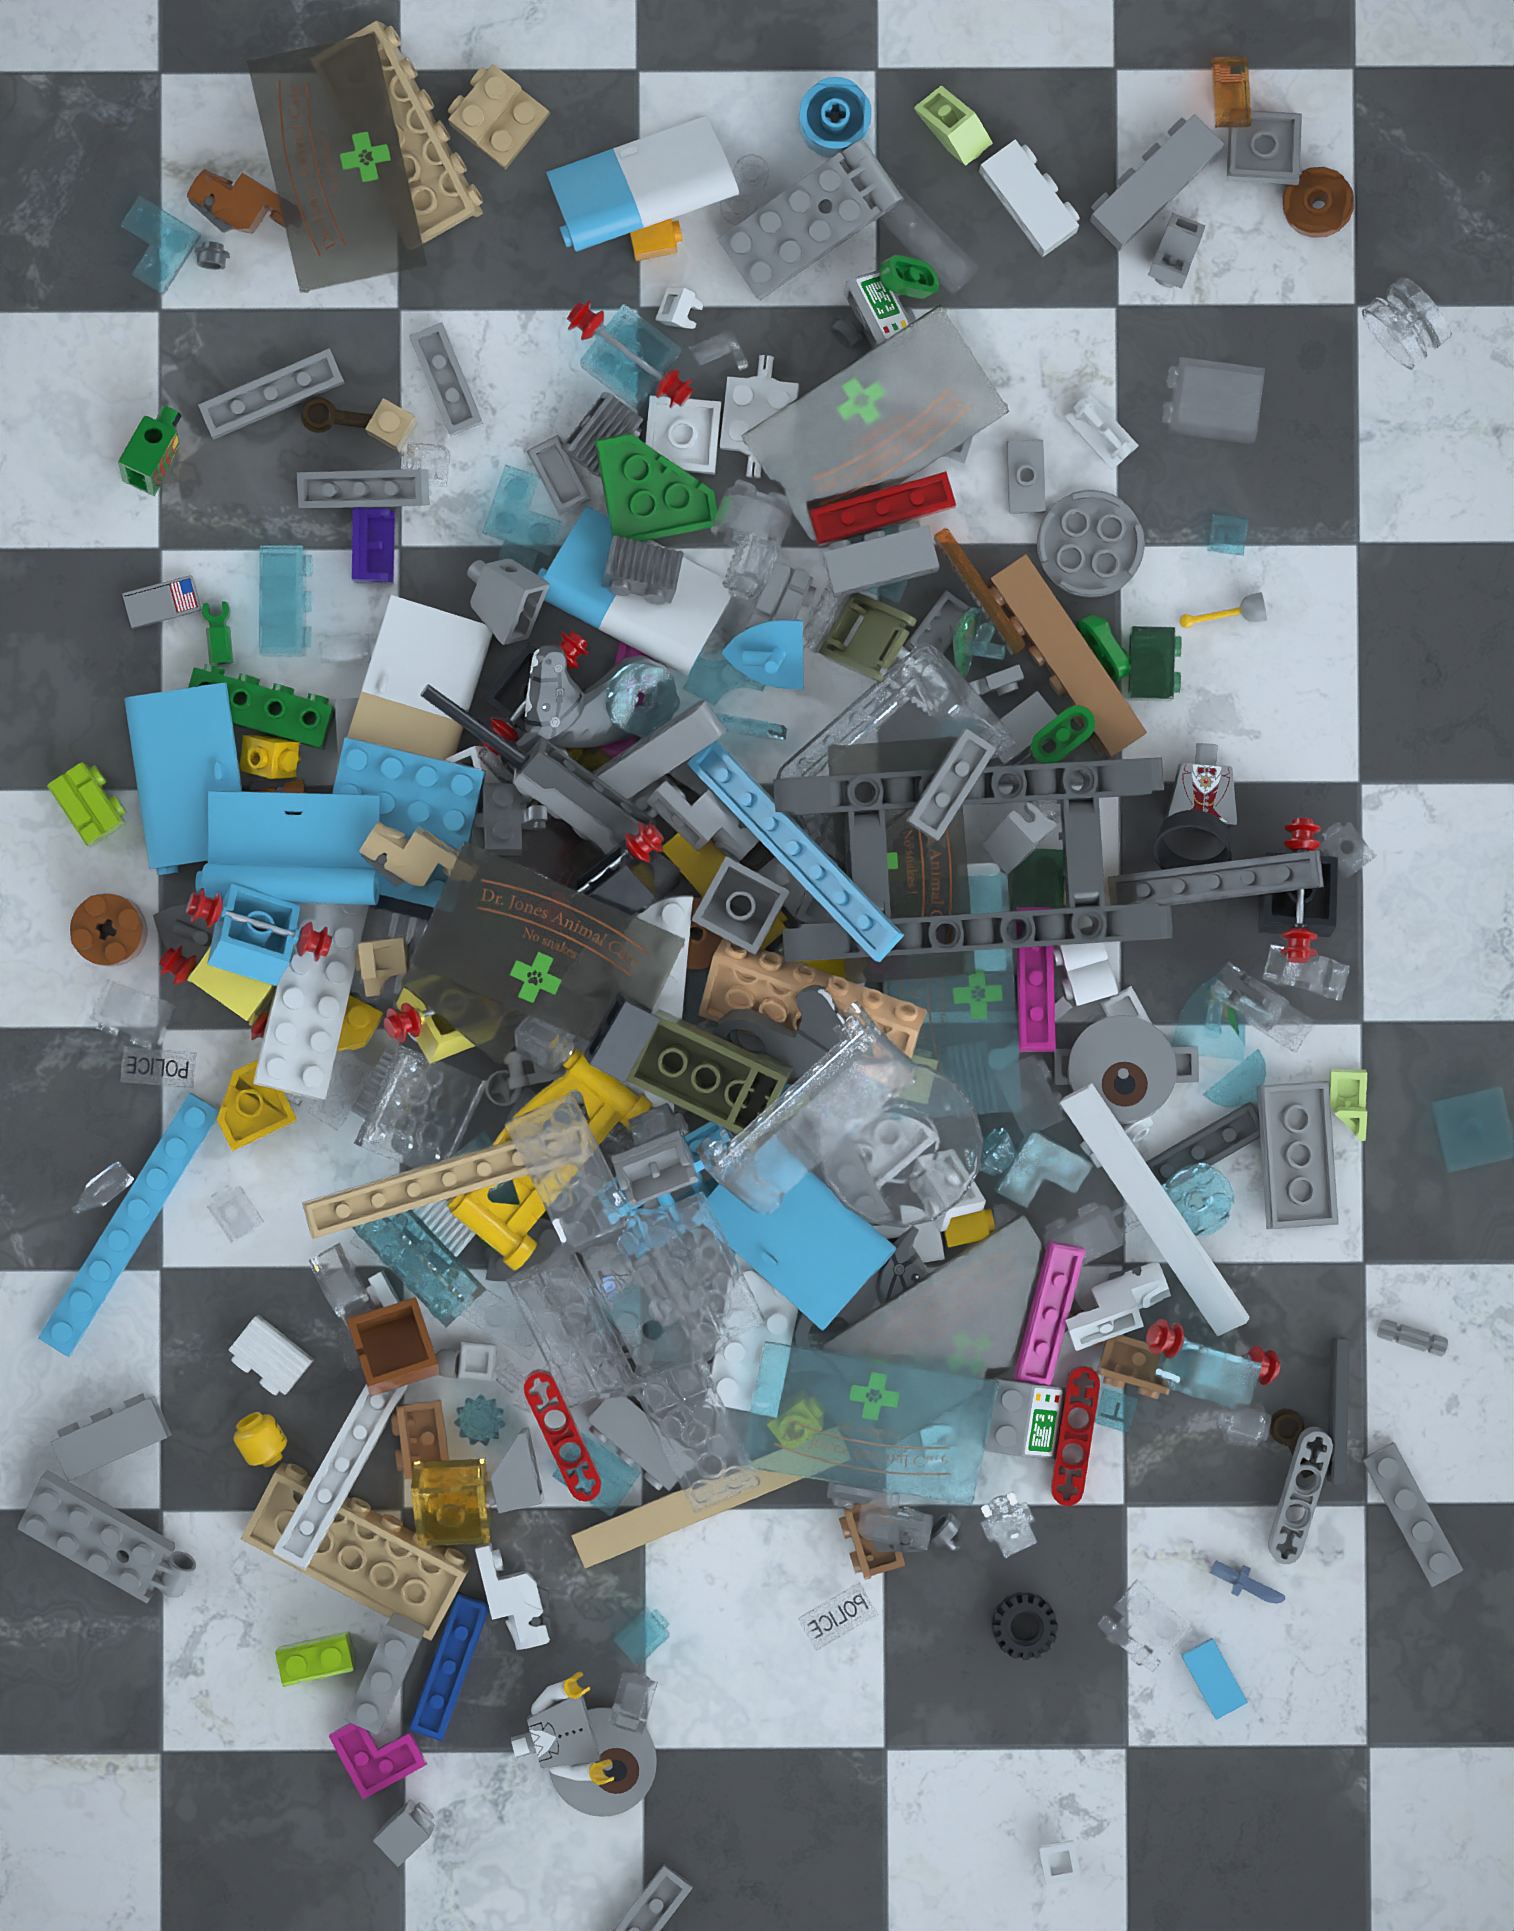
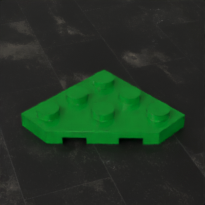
M631 433L594 440L612 539L613 536L618 535L620 538L625 537L643 542L720 526L714 491Z

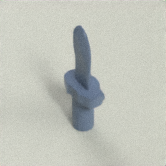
M1216 1560L1211 1568V1574L1233 1584L1231 1590L1233 1595L1239 1596L1242 1589L1269 1603L1278 1604L1285 1600L1284 1594L1249 1578L1251 1568L1245 1565L1238 1572Z

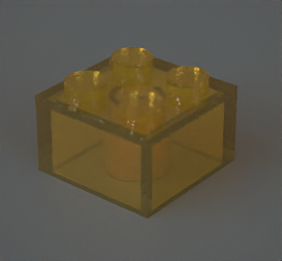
M486 1459L414 1462L411 1493L418 1546L490 1543L493 1516L486 1490V1485L489 1484Z

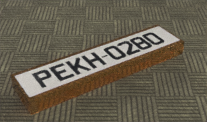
M944 528L936 533L933 538L1010 654L1014 657L1023 651L1026 645L949 529Z

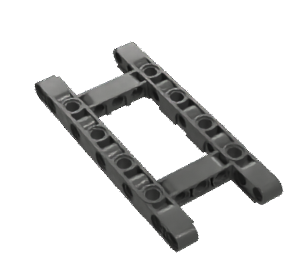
M1162 757L985 767L961 805L1020 803L1040 800H1056L1057 804H1060L1062 832L1058 833L1059 840L1063 842L1064 869H1061V876H1065L1066 905H1063L1062 909L891 919L884 810L914 809L926 790L928 781L934 777L938 770L773 779L775 812H789V816L843 813L847 876L904 934L886 956L1173 938L1171 906H1159V903L1105 906L1099 798L1142 796L1152 794V791L1164 790ZM1073 771H1077L1083 776L1084 783L1079 791L1073 789L1069 782ZM1002 775H1007L1013 782V789L1008 795L1002 793L998 787V780ZM859 783H864L870 788V798L866 803L858 801L855 797V787ZM1084 915L1088 916L1092 921V930L1087 935L1082 934L1078 928V921ZM1013 919L1018 921L1022 928L1021 935L1016 940L1010 938L1007 933V925ZM838 922L799 924L793 929H782L784 962L871 957ZM940 924L948 926L951 932L950 939L945 944L939 943L935 936V931Z

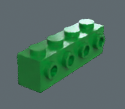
M205 664L204 669L193 668L188 688L227 683L233 725L297 741L300 744L317 749H325L335 714V708L328 705L329 698L308 693L307 699L293 695L295 689L274 683L272 689L259 686L260 679L239 673L238 679L224 676L226 669L210 664Z

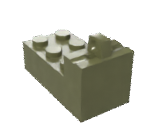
M659 1009L655 1015L659 1016L660 1020L625 1081L757 1143L793 1067L762 1052L759 1055H755Z

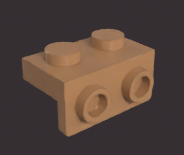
M1118 1335L1105 1341L1096 1373L1104 1376L1103 1383L1123 1389L1125 1383L1139 1386L1137 1393L1158 1399L1160 1393L1169 1394V1384L1178 1354L1171 1359L1166 1358L1163 1351L1158 1355H1154L1150 1352L1147 1342Z
M442 1399L398 1405L396 1407L397 1414H391L393 1435H400L401 1450L395 1451L398 1472L404 1471L405 1479L450 1472Z
M885 1495L843 1507L845 1516L839 1518L845 1539L850 1537L853 1539L856 1551L849 1554L855 1574L862 1572L864 1579L867 1580L872 1578L871 1576L906 1566L902 1552L876 1551L871 1540L876 1524L893 1523Z

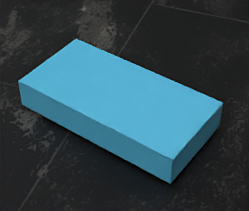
M1213 1638L1181 1654L1216 1720L1248 1703Z

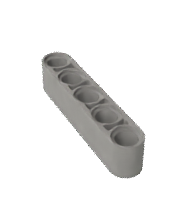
M706 700L698 701L593 771L592 774L623 797L629 799L712 744L724 734L726 727Z

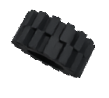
M1021 1592L1014 1593V1596L1004 1598L1001 1605L998 1604L995 1609V1615L992 1616L994 1638L1000 1649L1012 1658L1029 1660V1658L1034 1657L1037 1659L1041 1657L1040 1654L1043 1652L1047 1653L1051 1649V1644L1055 1643L1057 1638L1058 1624L1055 1613L1051 1606L1040 1596H1035L1029 1592L1027 1594H1021ZM1019 1613H1031L1038 1620V1631L1034 1637L1028 1640L1018 1639L1011 1632V1622Z

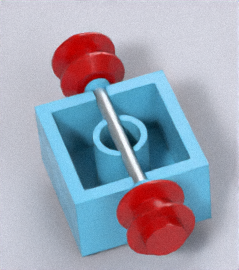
M235 884L230 885L223 901L220 893H217L213 898L206 897L204 888H201L198 894L193 892L186 909V913L191 915V923H194L200 917L206 920L207 928L215 924L207 965L274 986L278 985L290 963L293 944H296L299 957H302L308 951L313 953L314 961L317 962L320 956H327L332 943V936L327 935L328 927L326 926L320 932L313 930L312 922H308L301 930L296 929L301 905Z

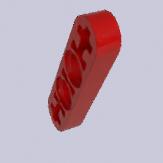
M1078 1366L1072 1369L1066 1381L1050 1485L1053 1498L1064 1506H1072L1082 1499L1100 1390L1098 1374L1087 1366ZM1082 1372L1088 1373V1379L1093 1381V1386L1086 1387L1084 1394L1085 1399L1092 1398L1091 1405L1080 1401L1070 1402L1071 1395L1079 1396V1386L1074 1384L1073 1381L1074 1378H1081ZM1074 1408H1082L1088 1414V1421L1081 1428H1074L1068 1422L1069 1412ZM1070 1443L1078 1444L1083 1450L1081 1460L1075 1464L1067 1463L1062 1457L1064 1447ZM1060 1466L1068 1470L1081 1469L1079 1477L1072 1474L1071 1485L1077 1488L1076 1493H1070L1068 1499H1063L1062 1492L1057 1491L1058 1485H1064L1066 1481V1473H1059Z
M533 1370L524 1381L523 1390L525 1397L570 1493L579 1501H591L601 1491L600 1474L555 1378L547 1370ZM538 1378L542 1383L548 1381L550 1384L546 1387L549 1401L554 1397L558 1399V1401L547 1403L541 1409L537 1407V1405L543 1404L540 1393L530 1390L534 1387V1380ZM559 1410L565 1415L566 1420L563 1426L556 1429L547 1426L544 1418L549 1411ZM568 1442L577 1444L581 1451L579 1457L572 1461L563 1459L559 1452L561 1446ZM585 1461L588 1466H582V1472L587 1480L594 1479V1482L591 1483V1490L588 1492L583 1487L576 1488L579 1484V1476L576 1470H573L570 1474L567 1471L578 1468Z

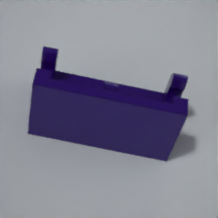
M353 507L351 579L354 583L394 584L395 511H389L387 508Z

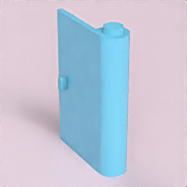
M227 683L124 698L149 869H156L157 875L179 873L178 865L208 861V791H242Z
M208 791V863L204 865L202 871L197 872V893H199L201 888H204L206 897L213 898L217 893H220L223 901L230 885L235 884L291 903L377 905L380 894V872L361 856L359 850L378 821L381 823V795Z
M766 1132L760 1136L757 1143L748 1140L743 1147L746 1154L695 1211L694 1215L823 1331L866 1281L888 1261L897 1248Z

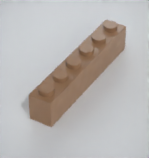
M1027 554L990 578L989 584L991 588L988 589L989 595L999 608L1003 605L1012 616L1008 619V622L1017 636L1025 635L1032 646L1028 649V652L1039 667L1045 665L1052 676L1048 678V681L1057 695L1060 697L1065 694L1072 706H1084L1094 715L1095 729L1088 740L1097 754L1101 756L1105 753L1108 759H1110L1144 736L1147 731ZM1073 717L1079 726L1084 724V720L1081 717Z

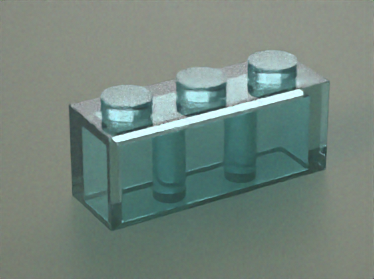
M260 545L259 654L263 657H306V648H312V627L306 626V612H312L313 597L312 591H306V577H312L313 558L312 555H307V550L304 546Z

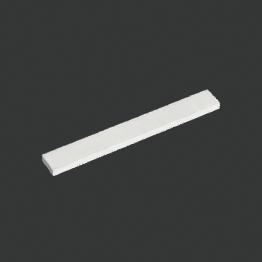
M1091 1083L1065 1096L1060 1102L1061 1106L1216 1335L1220 1336L1246 1324L1250 1318L1094 1085Z

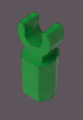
M226 601L222 602L223 609L219 616H212L210 605L203 603L202 614L209 622V628H206L210 665H223L234 662L231 630L229 626H226V621L229 619L231 611Z

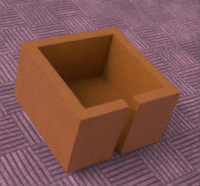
M416 1297L347 1319L349 1332L360 1360L370 1396L440 1374L438 1362Z

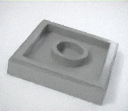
M1230 110L1226 181L1298 185L1302 113L1247 111L1248 125H1246V110Z

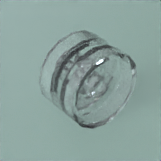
M1402 276L1386 290L1388 300L1377 297L1361 312L1368 328L1383 348L1402 366L1413 370L1428 356L1426 346L1433 349L1439 348L1452 336V331L1446 318L1430 297L1417 284Z

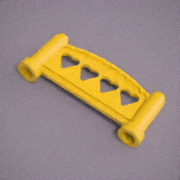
M574 1048L562 1063L567 1068L566 1073L533 1097L510 1120L493 1145L544 1130L543 1125L550 1118L556 1119L559 1126L580 1120L560 1117L557 1113L558 1105L562 1102H567L568 1093L577 1090L581 1093L589 1119L584 1120L592 1151L594 1152L618 1121L629 1130L633 1129L647 1114L652 1106V1102L642 1093L636 1095L617 1078L589 1065L583 1055L585 1051L582 1050L580 1052L577 1048ZM589 1157L542 1170V1176L525 1175L512 1179L519 1205L491 1202L487 1194L490 1188L497 1187V1184L452 1197L446 1206L450 1209V1213L504 1256L503 1262L516 1271L527 1261L537 1246V1242L527 1235V1232Z

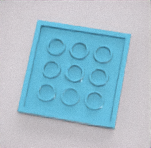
M345 737L332 794L381 795L382 824L405 833L406 836L404 838L410 840L415 830L420 826L468 857L487 770ZM441 864L437 865L424 887L414 886L408 882L395 886L380 873V894L454 912L456 911L462 881L458 882L447 876L443 872L444 866Z

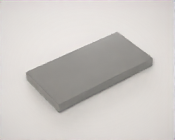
M1329 1081L1258 1085L1257 1095L1266 1229L1337 1225L1338 1209Z

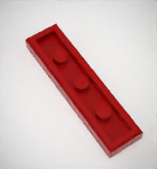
M945 471L809 510L808 514L818 547L953 509L956 508V502L947 472Z

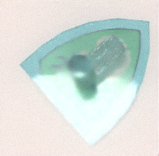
M975 606L968 608L963 613L953 633L957 690H961L973 655L1001 660L1005 656V645L990 643L995 631L992 624L983 623L978 632L981 609Z
M1217 974L1202 984L1185 1003L1178 1016L1172 1047L1198 1046V1055L1243 1061L1245 1023L1238 1001L1236 1004H1233L1227 1000L1230 992L1221 987L1222 983L1220 981L1222 978Z

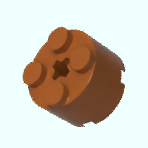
M115 894L93 895L83 901L72 916L70 923L71 943L77 952L91 963L108 967L123 965L133 960L143 950L148 937L147 923L142 911L133 901ZM112 920V927L117 930L115 936L108 935L105 939V932L102 931V927L104 924L109 925Z

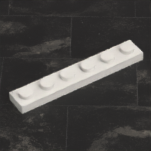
M367 1384L365 1385L273 1550L275 1555L304 1570L307 1569L408 1385L374 1396H370Z

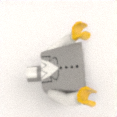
M577 1672L567 1680L550 1685L532 1704L531 1714L527 1717L530 1732L511 1737V1742L516 1758L537 1753L541 1768H548L554 1775L576 1781H593L597 1785H602L614 1780V1777H607L603 1772V1767L613 1764L609 1759L594 1763L600 1761L601 1754L583 1697L590 1690V1687L588 1686L583 1689L578 1686L577 1679L582 1677L583 1673Z

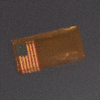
M1248 57L1212 58L1211 75L1215 128L1251 127Z

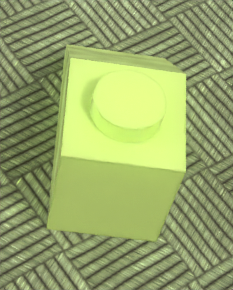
M943 86L937 88L914 107L916 113L947 151L965 166L978 158L984 150L993 144L976 113Z

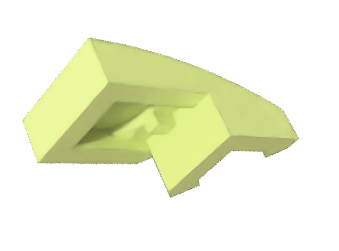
M1330 1069L1329 1090L1331 1109L1360 1141H1366L1367 1071L1364 1069Z

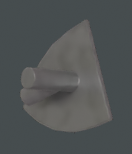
M188 904L173 906L154 914L153 918L158 934L167 950L170 947L176 950L182 945V955L186 958L196 955L197 966L211 947L215 924L207 928L206 920L200 917L194 923H191V915L186 913Z

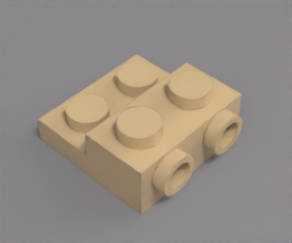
M492 64L488 70L482 67L476 72L470 82V85L474 88L466 98L459 95L452 102L448 109V113L451 114L448 121L452 128L506 170L547 119L550 112L523 91L518 83Z

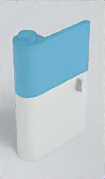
M707 115L546 172L566 224L560 227L566 247L574 246L576 252L739 194L729 162Z
M586 506L549 569L546 570L542 567L538 573L539 577L550 584L544 601L688 677L738 585L683 557L676 592L671 603L665 602L664 604L656 605L647 602L643 596L631 593L627 596H618L611 593L609 588L601 586L608 551L612 542L609 519L600 512ZM648 540V541H643V542H641V543L646 542L647 544H653V545H655V546H661L662 548H666V547H664V546H662V545H660V544L654 542L653 540Z

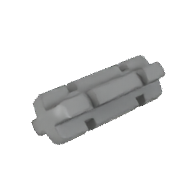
M1383 1319L1378 1327L1377 1336L1391 1342L1394 1339L1398 1344L1421 1351L1427 1349L1428 1353L1437 1356H1444L1446 1353L1448 1339L1435 1334L1430 1336L1429 1332L1402 1324L1397 1326L1396 1322Z

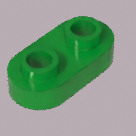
M893 255L882 262L880 266L882 284L894 293L925 299L939 288L938 276L932 266L926 261L902 255Z
M1089 614L1076 623L1077 630L1113 682L1119 681L1130 673L1131 660L1129 654L1118 645L1111 634L1109 624L1104 618Z
M1073 705L1065 709L1034 735L1031 742V751L1035 759L1043 764L1059 762L1092 735L1095 729L1094 715L1088 708L1081 705ZM1075 716H1079L1084 720V726L1080 730H1074L1070 726V720ZM1046 739H1052L1056 743V749L1051 753H1047L1042 749V743Z

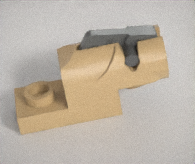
M378 821L359 850L361 856L395 886L408 882L414 886L424 887L438 864L444 866L443 872L450 878L461 882L463 879L470 882L480 867V864L420 826L415 830L410 840L404 838L406 836L405 833L387 827Z

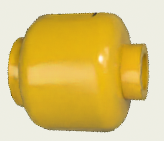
M255 1412L238 1422L233 1440L249 1465L257 1466L262 1464L267 1468L282 1459L283 1455L281 1452L286 1447L287 1438L272 1415H262L260 1412Z

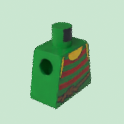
M162 406L156 419L149 416L142 418L118 461L123 482L155 497L180 444L178 432L175 430L181 418L179 412L168 406Z

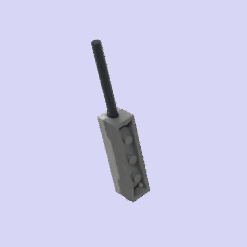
M430 684L426 685L421 692V697L514 764L513 783L521 794L528 798L533 797L544 806H547V812L556 819L562 818L569 823L577 835L585 840H592L601 847L605 855L625 840L627 832L633 835L638 834V823L642 822L646 826L649 824L655 826L656 820L544 737H541L531 750L525 754ZM654 849L649 852L650 860L656 854Z

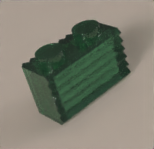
M1132 626L1130 628L1128 700L1169 702L1174 699V693H1180L1181 673L1174 672L1175 657H1181L1182 638L1181 636H1175V627Z

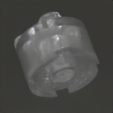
M737 480L734 487L725 489L711 532L714 536L717 535L718 531L725 535L723 542L739 550L762 555L763 549L772 550L770 556H777L793 514L792 510L788 507L790 499L775 492H771L769 495L756 491V487L753 484Z

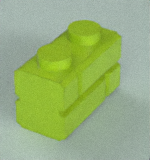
M81 762L50 782L47 787L86 846L91 847L124 826L126 822L122 815L127 812L116 795L109 798L102 785L107 782L96 765L89 768L86 763Z
M349 1631L280 1646L275 1651L283 1687L298 1684L301 1680L307 1682L351 1672L357 1667Z

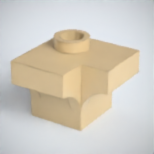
M406 936L358 943V950H355V964L357 971H361L366 997L382 995L385 983L391 976L410 973Z

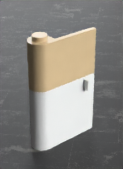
M391 595L347 737L445 761L446 758L455 755L464 727L425 700L420 694L426 685L430 684L469 713L493 635L491 630L483 623Z

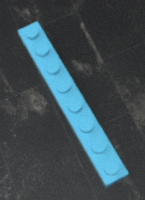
M717 740L696 753L687 762V765L875 961L880 962L900 941L904 934L787 812H775L774 799Z
M189 1093L38 1339L67 1357L72 1355L215 1124L219 1113L218 1109L194 1094Z

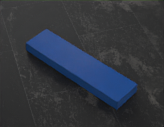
M460 1592L456 1593L408 1730L443 1741L489 1611L488 1602Z

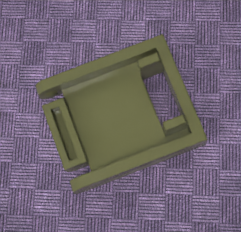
M859 592L850 595L818 653L830 661L881 683L884 679V676L880 673L881 668L889 670L909 635V632L904 629L906 624L913 627L917 620L903 611ZM863 616L864 618L847 647L844 646L843 643L858 617Z

